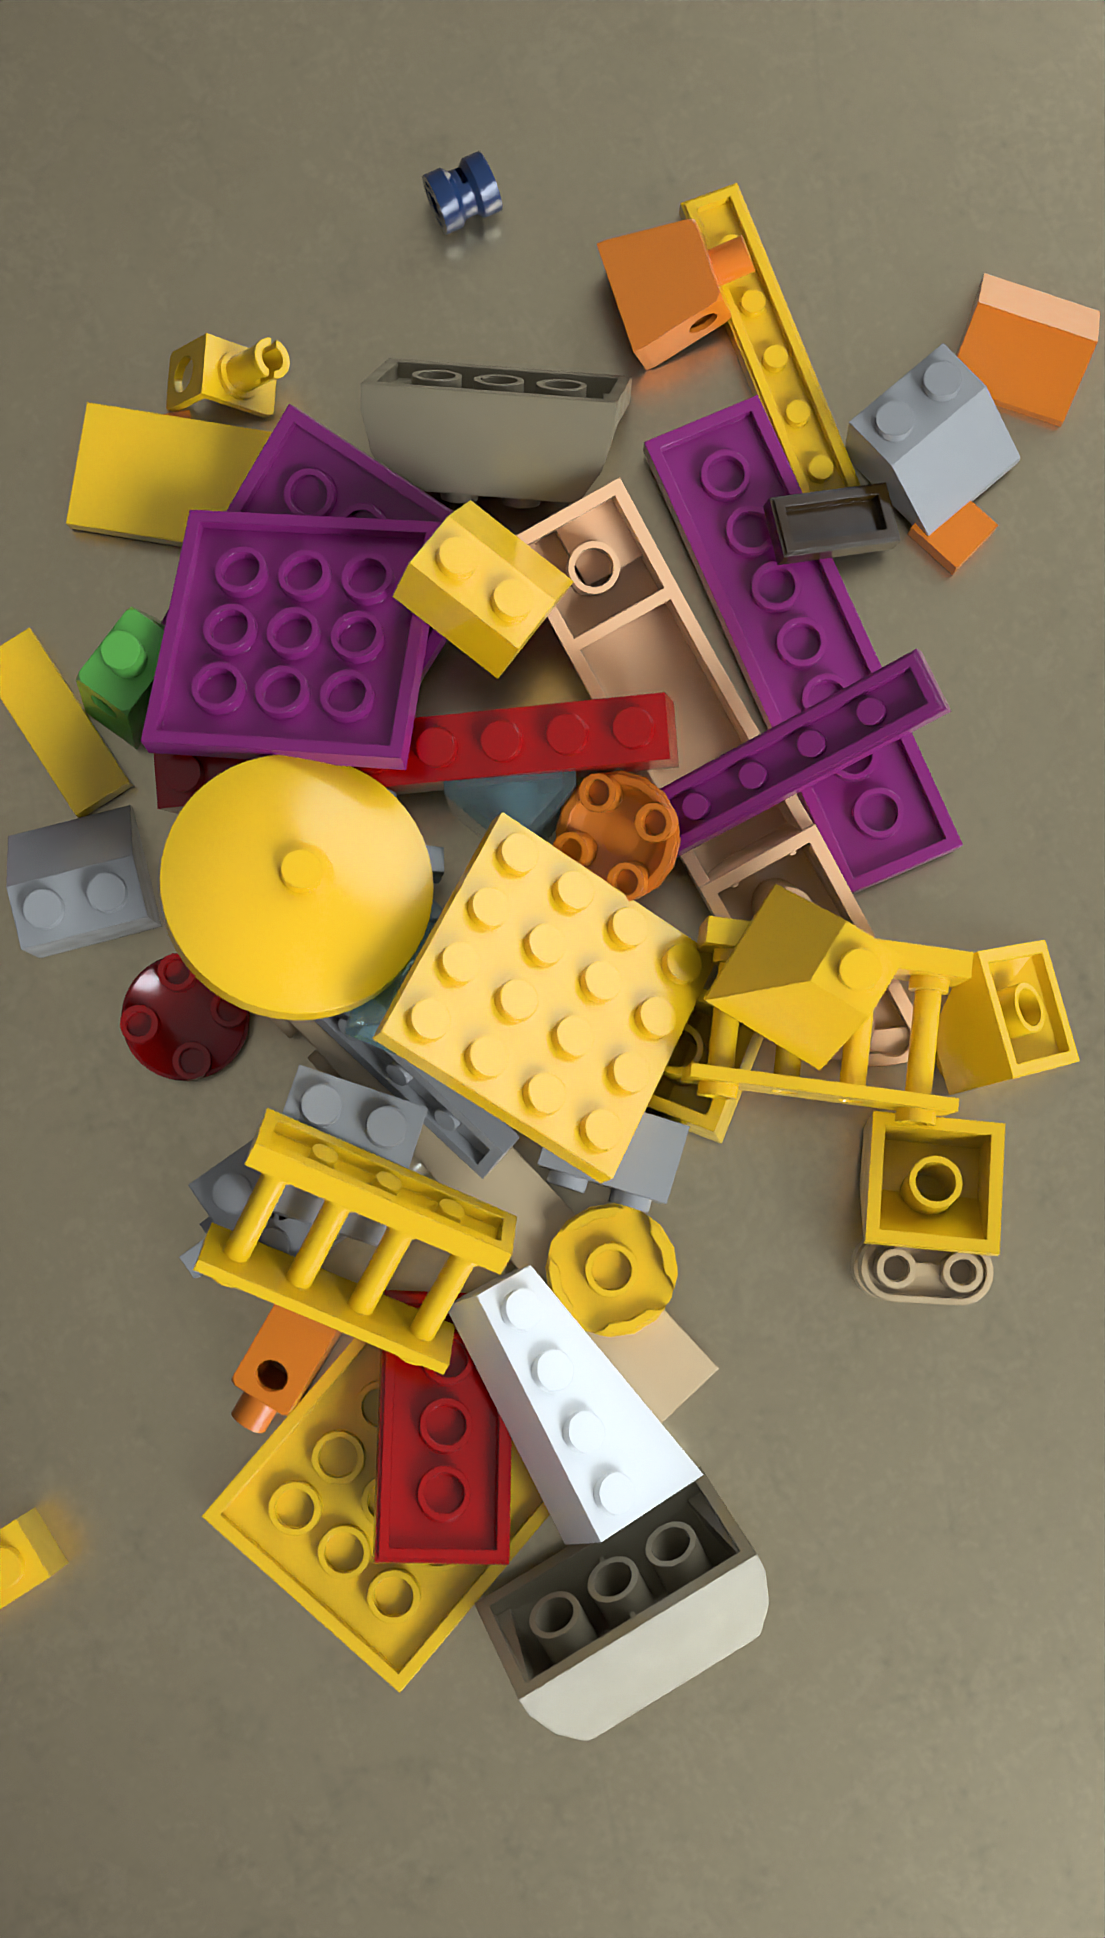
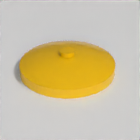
M271 755L252 759L227 769L203 785L189 799L174 821L164 845L159 877V898L163 921L176 952L187 968L208 989L225 1001L261 1016L284 1020H315L342 1014L367 1003L382 993L400 976L413 958L425 934L433 904L434 886L429 853L415 821L399 800L382 784L352 766H337L302 758Z

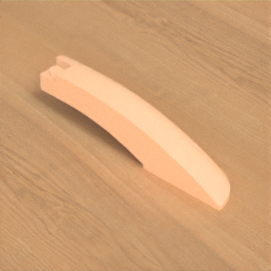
M620 477L516 535L574 581L547 618L591 699L666 692L674 702L679 768L632 772L633 774L646 777L658 788H662L761 734L702 631ZM796 794L679 856L712 916L751 921L772 886L778 884L847 920L876 938L818 828L811 821ZM892 979L874 1008L868 1067L890 1066L908 1062L913 1006L897 979ZM843 1046L832 1059L841 1061Z

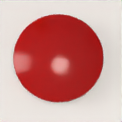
M172 953L155 961L138 974L125 995L120 1018V1029L135 1058L153 1073L179 1081L206 1078L226 1067L243 1047L250 1024L249 1011L225 1001L208 989L187 968L178 953Z

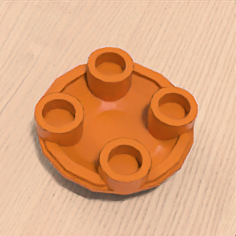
M626 771L590 774L583 779L580 785L576 786L563 804L556 828V839L552 846L624 893L628 901L637 900L658 888L675 866L681 843L678 816L666 793L646 777Z

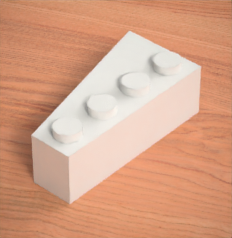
M531 1265L498 1276L454 1301L449 1314L565 1545L604 1541L703 1475Z

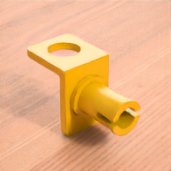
M205 333L171 353L166 409L177 412L206 398L267 418L274 413L276 380L283 377L289 369L290 361L287 350L277 340L271 344V338H264L254 346L247 348ZM192 360V376L186 389L183 390V374L188 363Z

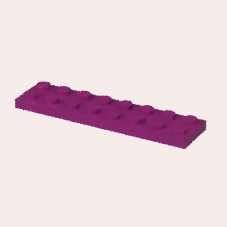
M758 395L644 442L643 452L768 729L882 668L833 558L777 565L763 506L771 497L801 494L802 491ZM912 733L797 793L801 804L813 824L818 828L852 894L958 850L963 846Z

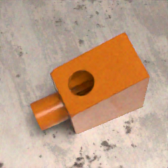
M685 219L597 243L633 352L646 371L658 366L726 323L732 315L722 285L755 272L751 256L742 235L709 249L695 219Z
M274 1304L231 1379L236 1387L243 1390L242 1395L231 1411L232 1417L243 1427L256 1433H264L277 1412L288 1416L309 1390L343 1333Z

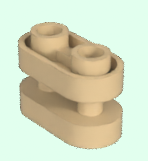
M863 1240L855 1247L850 1259V1271L856 1285L868 1295L893 1302L969 1305L984 1297L991 1287L994 1275L993 1264L988 1255L867 1244Z

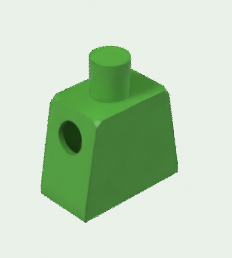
M130 607L124 612L81 668L76 677V683L85 712L137 750L142 744L141 737L165 625L157 618L134 607Z

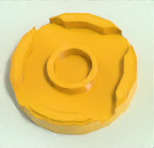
M616 1203L588 1207L566 1220L551 1241L545 1265L548 1287L584 1331L605 1337L634 1334L656 1321L672 1298L678 1276L674 1246L662 1226L642 1211Z

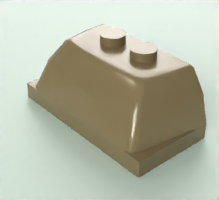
M389 358L361 383V413L370 450L375 460L422 491L441 492V499L444 501L467 503L470 500L472 502L477 501L478 496L502 497L504 505L514 508L537 507L540 505V501L575 503L583 498L602 472L617 425L631 401L632 376Z
M701 1466L698 1468L703 1473L701 1477L609 1538L599 1543L571 1544L474 1603L519 1701L529 1716L553 1733L584 1741L596 1738L750 1643L761 1634L769 1606L766 1570L756 1551Z

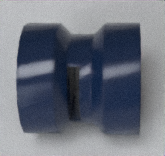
M480 151L463 157L458 168L450 171L438 168L422 176L429 204L445 235L463 228L466 220L474 215L486 218L503 210L502 199L496 180L487 160Z

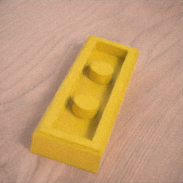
M27 628L0 645V699L74 814L78 818L85 817L131 788L133 784L31 628Z

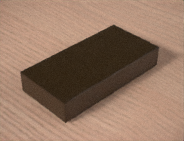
M886 482L771 497L763 506L777 565L893 549L901 541Z

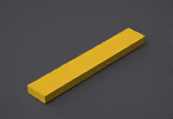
M734 183L680 203L679 214L681 219L696 220L709 249L740 235L745 240L755 272L722 285L732 315L724 323V326L752 395L759 396L802 493L860 486L858 477L738 184Z

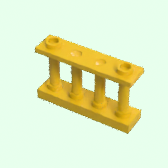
M708 916L699 926L697 950L713 954L712 963L719 965L718 974L751 921ZM877 939L906 957L893 979L909 981L908 990L915 992L905 1091L866 1086L874 1010L870 1017L843 1045L839 1082L800 1077L802 1060L777 1044L773 1073L734 1068L739 1021L714 1006L707 1065L690 1063L682 1069L681 1082L698 1084L697 1095L708 1098L737 1100L738 1090L895 1110V1122L919 1126H935L936 1116L941 1117L956 1113L959 1108V1098L932 1095L941 995L948 994L949 987H955L971 979L974 952Z
M267 1108L256 1130L244 1164L260 1171L261 1174L233 1231L211 1222L193 1270L211 1277L220 1285L238 1288L393 1353L409 1364L424 1366L444 1375L450 1362L455 1325L444 1319L474 1266H481L501 1275L513 1254L517 1216ZM289 1184L325 1199L296 1257L258 1242L285 1186ZM349 1212L358 1213L388 1226L358 1283L321 1268ZM412 1239L421 1240L450 1253L420 1309L383 1295Z

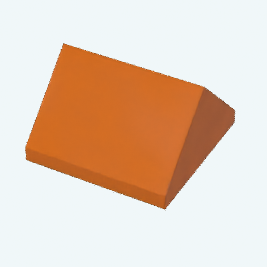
M984 273L956 356L987 386L996 406L1061 427L1098 343L1100 311Z

